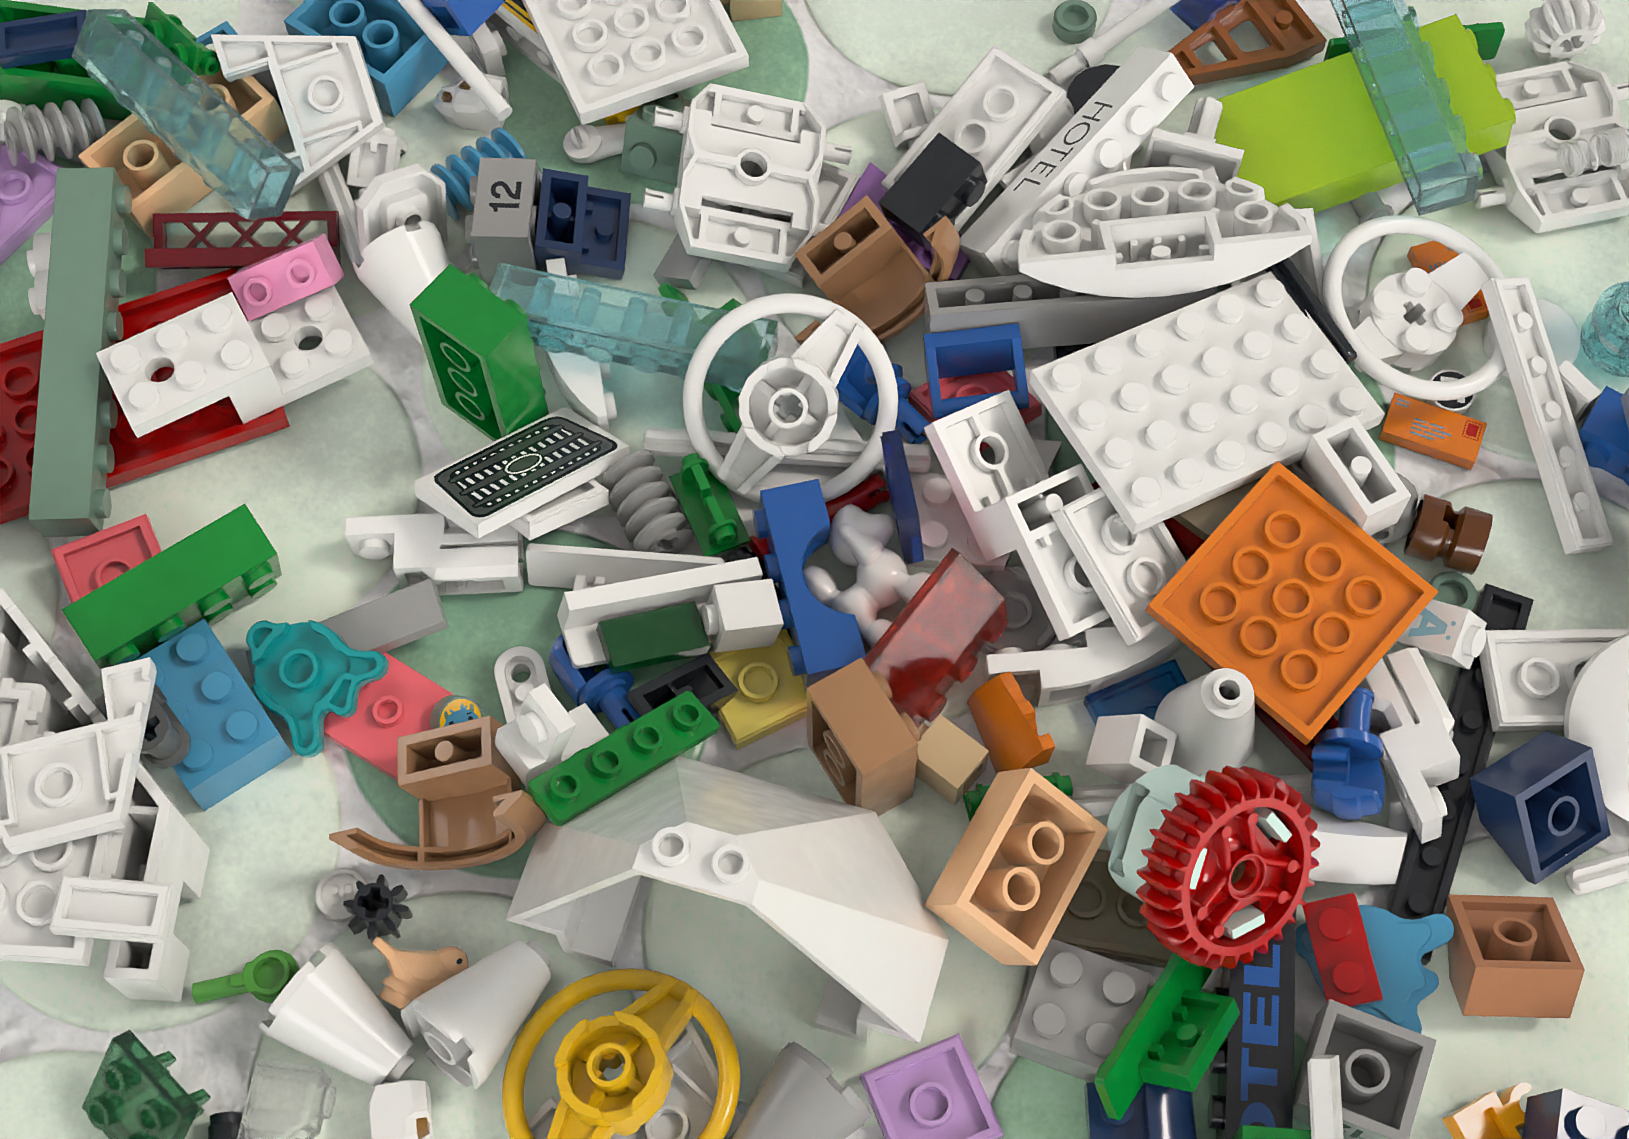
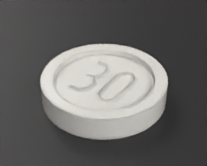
M346 868L336 869L326 874L320 880L316 888L315 900L324 916L337 922L350 921L357 916L349 913L343 906V902L354 900L358 891L356 887L358 880L364 883V885L367 884L358 872Z

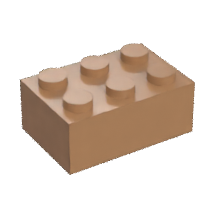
M861 657L807 687L808 746L846 804L874 811L879 817L912 798L914 779L917 776L916 760L919 758L917 752L918 741L921 740V737L911 717L906 712L899 715L889 700L892 698V692L881 672L877 669L871 672Z

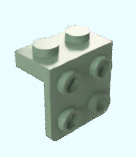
M675 92L642 104L626 121L620 171L677 186L683 134L679 133L678 130L652 126L656 106L683 112L684 107H689L692 100L684 99L682 94Z

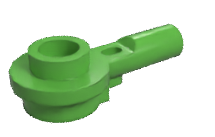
M269 950L257 956L252 962L246 963L241 973L193 983L192 996L195 1003L199 1004L251 993L258 1000L271 1004L300 970V967L291 954L282 950Z

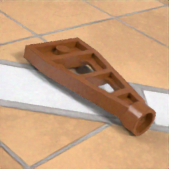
M1234 0L1167 52L1174 55L1192 84L1199 85L1289 67L1323 52L1327 39L1296 0ZM1251 21L1270 46L1265 49L1245 52L1239 48L1229 33L1241 23ZM1213 41L1227 60L1204 66L1193 51Z

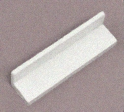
M754 557L564 592L557 617L572 666L579 669L607 663L596 631L599 621L695 601L700 615L701 607L706 605L714 585L761 580L763 573L758 558ZM707 635L709 643H711V635Z

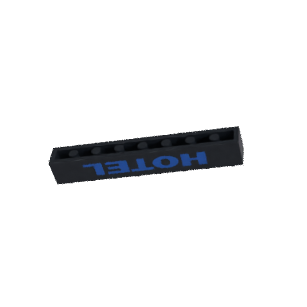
M1295 909L1294 913L1292 914V916H1293V918H1294L1295 921H1296V909ZM1286 922L1281 929L1283 940L1271 938L1268 941L1267 954L1254 950L1251 963L1238 961L1233 969L1222 967L1221 987H1214L1213 994L1234 997L1240 1015L1209 1065L1210 1073L1218 1074V1095L1211 1094L1208 1103V1127L1216 1129V1139H1233V1135L1242 1125L1293 1129L1296 924Z

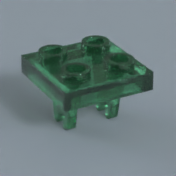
M128 1030L112 1038L82 1105V1109L87 1113L92 1125L102 1130L109 1139H185L193 1121L204 1112L201 1106L207 1103L211 1096L205 1089L188 1094L170 1075V1071L167 1069L176 1061V1057L170 1051L153 1056L134 1033Z

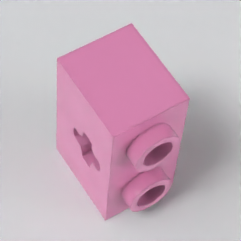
M325 233L242 268L227 279L248 321H251L333 286L345 275Z

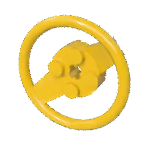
M634 968L614 969L599 972L569 984L555 993L534 1012L517 1036L510 1051L502 1083L503 1116L509 1138L535 1139L527 1122L524 1108V1083L531 1057L548 1029L567 1011L592 997L614 991L637 990L646 991V993L624 1010L613 1011L615 1015L601 1016L590 1022L587 1018L583 1019L564 1036L556 1053L554 1063L557 1068L556 1082L560 1090L561 1099L557 1105L547 1139H610L614 1132L621 1136H629L634 1134L642 1124L647 1123L663 1106L671 1087L674 1069L667 1053L692 1016L699 1021L709 1036L718 1066V1090L714 1108L709 1121L697 1139H724L735 1115L740 1090L738 1052L728 1025L715 1006L698 990L673 976L661 972ZM623 1063L622 1074L616 1079L607 1081L603 1074L604 1070L607 1067L617 1069Z

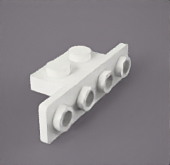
M534 543L528 544L526 549L527 573L530 585L572 588V591L724 563V560L720 557Z

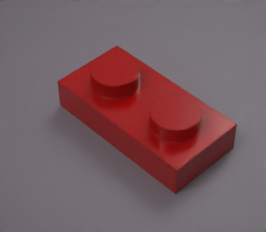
M1355 892L1306 903L1307 905H1302L1326 1001L1328 1002L1331 999L1349 1007L1383 1001Z

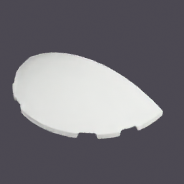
M1138 168L1089 179L1086 182L1084 192L1073 197L1058 194L1045 203L1038 210V222L1031 230H1023L1019 241L1018 264L1019 272L1044 283L1071 291L1108 297H1165L1197 292L1228 284L1262 271L1311 244L1312 233L1301 215L1289 203L1277 207L1265 199L1263 187L1235 176L1231 180L1226 181L1225 184L1204 179L1202 170L1197 168Z

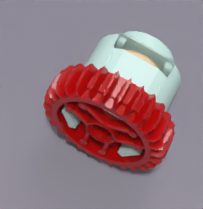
M1165 765L1155 768L1137 779L1119 796L1113 805L1107 822V841L1112 851L1108 862V869L1120 888L1145 902L1140 907L1139 912L1148 920L1147 929L1157 937V941L1163 944L1165 948L1198 966L1203 965L1213 970L1218 969L1220 966L1233 969L1238 961L1251 963L1254 950L1267 954L1268 941L1271 938L1283 940L1281 929L1286 922L1296 924L1292 914L1298 904L1307 905L1302 898L1306 887L1315 886L1313 880L1309 878V872L1320 864L1316 858L1311 856V853L1320 847L1319 840L1312 836L1318 828V824L1309 817L1311 807L1302 800L1301 793L1269 773H1263L1246 766L1237 768L1226 765L1221 773L1208 770L1206 775L1200 774L1197 776L1177 765Z

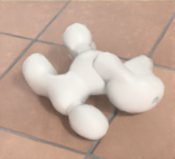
M849 504L841 508L834 516L829 530V543L835 557L843 564L858 567L857 582L845 591H841L838 589L837 583L830 572L820 566L805 568L802 571L808 589L819 602L838 612L854 614L860 635L864 638L872 653L882 661L891 662L905 648L907 637L892 622L886 619L877 620V612L902 599L922 614L931 615L945 599L946 591L937 577L931 574L920 572L912 576L908 575L907 567L902 558L895 552L885 548L895 532L896 521L891 514L871 515L864 512L860 507Z

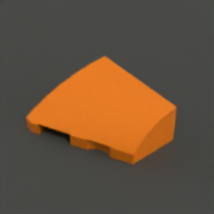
M1010 671L989 680L970 696L967 704L985 748L989 750V758L996 775L1002 771L1034 768L1049 763L1055 749L1053 739L1049 733L1041 736L1038 735L1035 710L1029 700L1023 696L1019 684Z

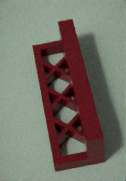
M339 211L154 213V248L144 249L145 267L158 270L245 268L293 247L288 246L293 240L297 244L304 242L298 235L311 221H327L328 242L341 266ZM238 222L254 223L245 230ZM265 222H275L288 234L276 247H263L253 237ZM284 222L299 223L293 229H291ZM183 223L195 235V238L185 248H167L166 224ZM193 223L208 224L200 231ZM219 223H229L242 235L231 247H217L207 238ZM248 241L253 247L242 246ZM201 242H203L208 248L197 247Z

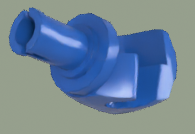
M857 344L836 389L839 393V401L861 419L866 420L871 425H875L879 403L878 387L872 367L866 355ZM891 363L898 390V414L895 430L908 444L921 445L927 439L923 434L925 431L924 427L931 424V422H928L907 401L911 392V384L903 378L902 366Z
M563 634L555 640L549 653V663L553 673L577 706L586 703L593 714L604 712L615 729L628 725L641 717L626 698L634 684V677L629 671L611 675L608 664L600 672H594L597 665L576 669L571 664Z
M1356 687L1340 706L1337 728L1329 729L1321 734L1320 743H1316L1311 757L1313 759L1311 795L1315 806L1334 814L1337 818L1345 820H1359L1364 816L1380 814L1384 804V776L1379 760H1377L1382 756L1383 742L1379 737L1369 733L1374 693L1362 687Z

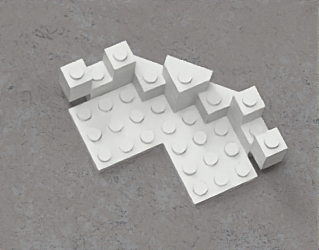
M0 588V747L107 721L95 702L52 650L49 643L5 590ZM140 759L125 828L13 855L5 847L0 837V960L89 966L95 938L55 935L49 930L62 874L173 884L178 889L167 943L155 944L110 940L102 977L128 999L181 1002L191 950L173 932L180 898L201 899L210 848L187 822Z

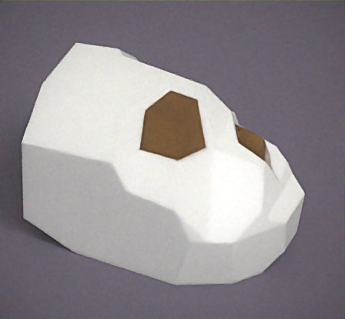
M482 73L509 104L510 93L507 78ZM463 78L454 84L443 86L437 93L434 106L447 122L467 130L488 132L498 127L501 128L504 125L505 120L499 121Z
M405 1080L376 1085L370 1090L371 1139H429L433 1135L430 1087L426 1081Z

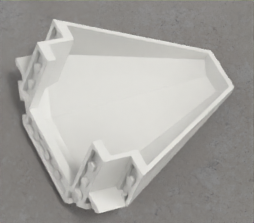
M678 756L562 826H556L550 818H547L546 823L537 833L505 920L556 935L564 953L613 967L644 876L747 906L825 970L829 977L816 1016L815 1028L865 1043L869 1031L872 1029L920 1044L949 939L934 913L924 906L926 902L924 895L876 812Z

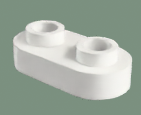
M524 646L513 647L503 652L497 659L494 675L505 719L508 724L516 719L528 691L544 683L550 690L551 687L543 659L535 650ZM519 672L530 673L529 679L525 682L518 683L513 680Z

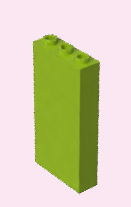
M1457 14L1217 99V101L1222 103L1223 109L1214 139H1216L1215 143L1244 150L1237 177L1263 187L1266 200L1277 207L1289 203L1294 209L1313 208L1315 214L1357 199L1365 193L1377 192L1508 145L1512 125L1516 123V113L1512 102L1508 98L1503 99L1497 89L1496 75L1492 66L1489 63L1484 64L1480 58L1474 33L1469 28L1465 29Z

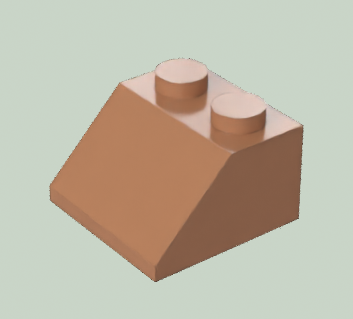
M1448 894L1446 902L1447 916L1451 919L1454 926L1453 937L1448 942L1449 979L1462 1015L1570 1018L1585 969L1554 898Z

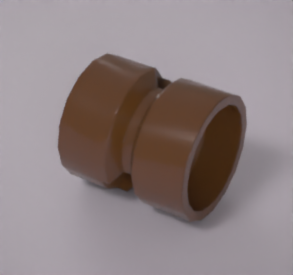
M1423 494L1416 508L1413 528L1406 538L1404 554L1428 562H1432L1437 557L1443 559L1445 567L1473 575L1486 548L1492 527L1493 515L1467 506L1463 507L1460 511H1454L1450 501Z

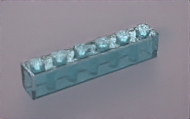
M1330 0L1418 215L1421 216L1474 201L1478 180H1481L1483 177L1481 161L1476 152L1470 153L1465 143L1466 129L1463 119L1459 114L1453 115L1449 106L1450 92L1447 82L1443 77L1437 78L1434 71L1433 51L1428 41H1421L1418 34L1419 21L1414 7H1407L1404 0Z
M88 9L72 57L87 70L88 75L93 80L101 83L116 97V101L121 106L129 109L141 120L150 133L158 136L170 147L179 160L187 163L199 174L208 187L216 190L227 200L238 215L247 220L281 216L301 169L125 9Z
M500 262L490 286V291L503 301L507 298L511 299L523 308L528 316L527 323L534 344L548 352L578 354L598 363L615 362L633 366L644 373L662 372L679 376L683 380H685L693 353L702 338L718 320L730 312ZM760 318L732 334L712 359L704 382L726 386L734 392L741 393L748 376L762 362L775 357L778 348V321Z

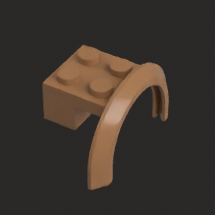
M866 195L794 253V255L833 303L842 306L862 320L876 335L881 344L902 333L924 314L925 283L948 281L958 256L960 238L947 216L943 217L923 234L931 244L934 253L933 263L928 273L876 205ZM815 320L794 337L795 340L801 345L821 324Z
M489 715L397 738L398 787L418 798L419 847L386 842L371 836L359 828L329 834V839L363 859L387 867L425 871L461 869L491 863L513 854L540 831L546 823V814L532 796L521 790L520 778L495 746L497 730L504 725Z

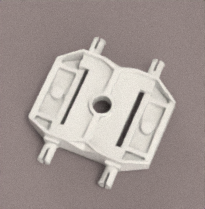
M1571 60L1496 75L1497 89L1502 98H1508L1513 104L1516 113V123L1512 125L1508 145L1484 153L1497 186L1474 190L1473 203H1476V209L1498 204L1506 205L1510 212L1537 234L1629 215V160L1626 163L1616 165L1614 169L1535 184L1533 181L1534 178L1548 179L1554 174L1563 173L1559 167L1557 151L1560 143L1567 140L1556 139L1550 134L1549 130L1557 129L1559 132L1567 134L1570 139L1575 140L1578 137H1583L1588 141L1597 132L1616 127H1623L1627 130V127L1621 122L1618 102L1629 100V81L1611 85L1605 72ZM1598 136L1594 137L1591 142L1595 149ZM1580 140L1578 143L1582 146L1586 157L1584 171L1591 170L1587 161L1588 143ZM1568 146V148H1567V159H1568V154H1569V149H1570L1569 146ZM1590 147V159L1593 167H1595L1596 159ZM1572 153L1571 159H1572V165H1573V167H1574L1575 164H1574V157H1573V153Z
M709 83L692 99L690 106H685L683 112L655 107L652 126L678 130L679 133L683 134L677 188H674L673 194L645 188L642 208L669 212V215H673L674 224L686 253L689 255L787 273L797 260L794 253L829 226V224L819 223L818 182L823 160L848 166L852 156V146L827 142V135H825L826 127L807 103ZM745 161L755 162L763 170V175L751 177L743 172L740 164ZM702 199L713 201L721 206L733 205L759 210L767 215L779 214L791 217V223L701 206Z

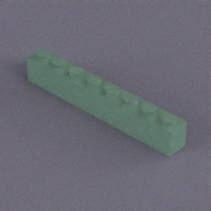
M114 167L57 168L28 517L30 523L43 537L88 536L102 531L104 519L109 518L111 515L112 503L110 492L106 489L107 473H112L114 470L115 457L113 447L109 444L110 428H115L117 425L118 413L116 402L112 399L113 388L96 353L115 345L116 340H122L123 319L121 313L118 312L119 298L126 295V277L123 269H121L122 255H127L129 252V236L126 227H124L125 214H130L132 210L130 188L128 185H123Z

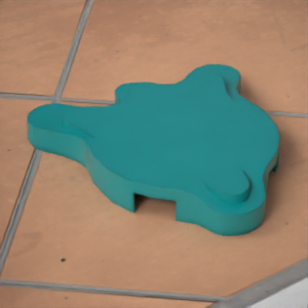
M263 620L253 624L246 636V643L251 651V663L255 665V685L252 684L253 690L257 698L269 711L285 720L291 733L293 749L298 755L305 758L317 756L324 747L325 716L331 712L343 718L353 716L357 710L361 688L367 683L382 679L389 669V662L383 654L377 651L352 649L336 632L324 624L312 620L295 624L287 622L276 624Z

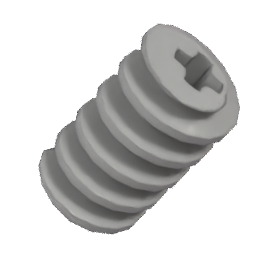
M90 98L83 99L80 108L72 100L65 101L61 111L55 103H47L44 106L43 115L35 104L26 107L24 116L16 106L10 107L7 110L4 121L5 144L10 163L13 166H17L19 152L23 151L30 164L36 163L37 150L40 149L43 150L49 162L54 161L56 147H61L66 158L72 159L74 145H79L81 150L85 151L92 143H95L106 134L102 115L94 101Z
M643 450L624 456L606 471L602 477L601 485L609 490V503L613 511L617 512L616 517L620 525L625 528L624 533L628 541L633 544V551L678 554L688 546L694 534L692 529H683L687 520L683 513L677 512L679 504L676 498L668 497L671 489L667 482L661 481L663 474L660 467L653 466L655 458L652 452Z

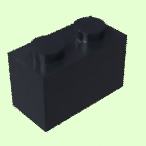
M938 133L878 203L889 223L929 251L932 246L923 234L945 216L954 226L956 218L967 206L971 207L979 201L988 181L981 162L941 133Z

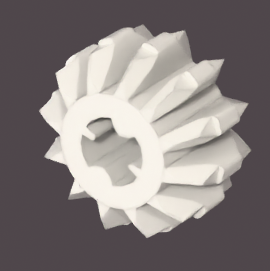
M1543 0V5L1532 9L1529 12L1530 18L1524 23L1525 35L1532 51L1536 53L1539 60H1549L1551 64L1557 63L1563 58L1570 61L1573 56L1579 53L1586 54L1587 48L1597 45L1600 42V36L1606 31L1605 18L1597 0Z

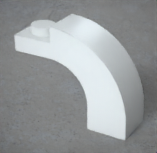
M544 683L527 692L515 720L498 728L495 736V746L527 788L530 780L567 760L577 751L588 748L609 736V733L586 703L567 712Z

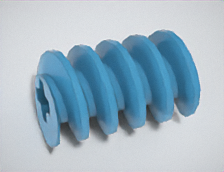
M500 127L493 129L490 134L491 140L485 136L479 137L475 143L476 149L470 145L464 146L460 151L461 158L456 155L447 156L445 160L446 168L440 164L431 166L430 172L445 182L446 211L454 221L459 219L456 208L458 203L470 212L474 210V206L470 201L471 176H478L480 158L527 159L521 146L506 130Z

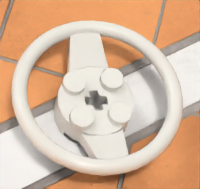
M1391 215L1374 218L1358 225L1344 235L1335 245L1323 273L1322 300L1324 308L1356 351L1357 358L1354 360V367L1360 373L1364 371L1379 383L1408 396L1426 400L1447 401L1468 397L1492 385L1507 369L1499 342H1497L1493 355L1481 369L1472 375L1457 380H1423L1404 374L1390 366L1394 364L1402 368H1410L1409 372H1417L1429 367L1455 339L1457 328L1463 322L1461 310L1481 289V285L1491 278H1505L1492 258L1470 238L1452 227L1435 220L1411 215ZM1389 234H1411L1439 242L1459 254L1429 274L1420 268H1411L1406 273H1396L1383 278L1358 307L1357 313H1359L1360 325L1355 330L1352 328L1342 300V277L1350 257L1364 243Z
M793 293L774 294L751 300L731 310L718 320L695 349L688 365L683 387V412L687 432L696 453L699 454L700 458L708 461V470L730 490L751 501L760 503V490L775 488L758 483L785 456H798L807 452H813L829 438L838 416L839 393L836 386L858 344L872 367L878 387L879 403L875 428L867 446L857 460L838 476L821 483L820 487L824 501L828 502L859 485L873 471L885 454L893 436L898 414V390L895 373L883 345L871 329L856 315L838 304L816 296ZM797 313L823 319L822 324L792 355L787 353L778 354L774 358L762 362L748 376L739 396V416L742 426L724 459L710 438L702 407V393L707 370L719 348L740 328L766 316ZM791 394H794L800 399L798 406L803 408L799 415L791 412L785 418L777 412L781 405L775 402V400L780 395L788 398Z

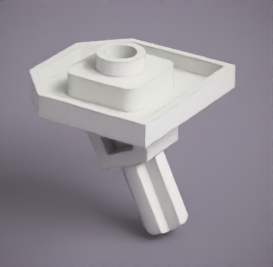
M1202 97L1196 101L1188 132L1185 131L1184 135L1153 128L1143 168L1185 167L1204 171L1214 167L1220 183L1225 184L1226 181L1231 180L1234 176L1237 177L1244 150L1215 143L1216 139L1214 137L1223 106L1221 102L1213 97Z
M416 163L375 176L367 188L359 190V198L354 200L357 211L360 252L376 238L394 228L405 225L408 232L421 229L418 224L420 221L434 223L441 234L442 241H448L445 182L421 165ZM360 255V262L362 263L364 260Z

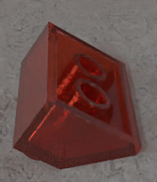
M951 548L863 659L871 672L877 669L886 679L892 692V698L889 700L899 715L906 712L915 723L917 729L925 720L931 723L939 716L947 703L945 695L956 681L963 683L970 676L978 662V658L975 656L986 642L990 644L996 642L1004 632L1008 624L1005 598L960 552Z

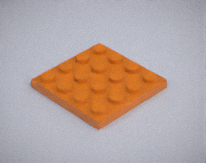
M1277 461L1154 597L1145 611L1215 670L1230 668L1245 675L1254 690V703L1303 744L1307 745L1439 591Z

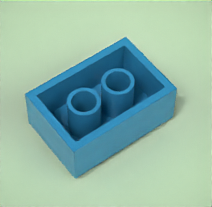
M305 0L284 20L289 35L355 36L359 41L380 109L394 118L449 63L397 0Z
M205 619L200 620L136 659L151 658L156 665L157 671L155 684L163 692L168 701L167 704L189 733L191 738L189 752L181 763L173 766L188 792L204 811L293 756Z

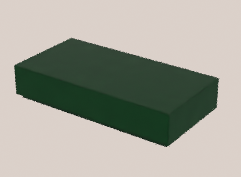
M695 601L599 621L596 628L611 675L706 654L710 648V643Z

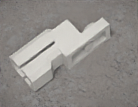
M441 513L345 518V537L354 556L379 560L394 554L393 570L402 589L431 578L437 586L439 595L523 592L524 564L519 562H524V536L509 524L478 539L463 528H449L446 517Z
M1416 647L1406 648L1387 655V660L1393 670L1392 673H1389L1381 658L1357 687L1369 689L1374 693L1370 724L1382 727L1385 731L1379 734V738L1383 742V753L1380 759L1421 844L1441 837L1442 820L1448 813L1444 799L1436 786L1459 778L1460 755L1452 741L1454 719Z

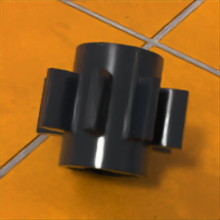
M383 874L378 876L376 883L364 885V883L358 880L356 882L358 891L354 900L343 902V906L349 913L357 915L348 924L354 935L367 929L368 939L371 943L377 936L392 934L397 939L401 937L398 927L402 919L413 917L409 907L399 904L408 895L403 885H398L390 891L388 881ZM380 902H385L388 906L387 909H379ZM378 910L376 917H371L369 911Z

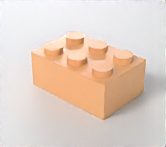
M1032 768L998 772L924 906L1002 965L1037 966L1102 843L1108 828Z

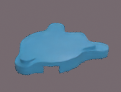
M1358 905L1383 1001L1352 1008L1421 1034L1422 1026L1417 1013V1006L1423 999L1432 994L1439 985L1437 974L1423 967L1421 958L1424 954L1447 944L1452 939L1454 934L1453 923L1444 914H1433L1421 919L1410 920L1400 918L1382 908ZM1305 922L1296 929V953L1307 961L1316 983L1324 994L1308 927Z

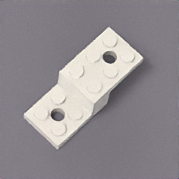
M334 285L248 322L231 292L96 353L137 438L228 396L243 424L375 364L368 347ZM319 336L322 338V342L315 349L302 350L298 348L300 342L306 337ZM159 368H174V373L168 380L163 382L150 381L153 373Z
M1009 390L925 426L924 430L986 562L1017 549L1059 641L1070 638L1110 618L1090 581L1086 587L1077 582L1074 576V565L1078 560L1051 516L1059 508L1094 491L1082 464L1080 463L1052 477L1049 476ZM981 441L988 443L995 452L994 465L987 463L981 457L979 451Z

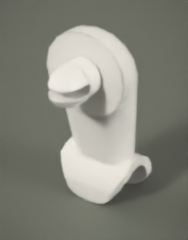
M627 115L625 123L598 127L585 124L573 127L566 134L563 141V148L567 156L576 163L590 164L623 153L626 121L631 115Z

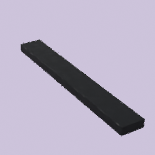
M1485 583L1480 591L1474 614L1487 623L1485 630H1525L1534 599ZM1479 656L1474 657L1470 670L1461 667L1457 668L1447 702V707L1454 719L1452 741L1460 755L1459 778L1436 786L1444 799L1448 813L1442 820L1441 837L1421 844L1411 823L1396 884H1393L1385 910L1403 919L1415 920L1433 914H1444L1448 894H1450L1475 807L1470 778L1486 768L1496 733L1492 730ZM1433 951L1422 956V965L1426 966L1430 962Z

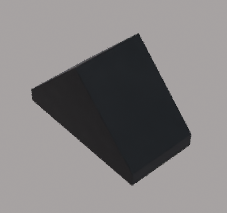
M707 653L629 691L626 698L642 717L685 691H690L714 716L736 696L738 689L711 655Z

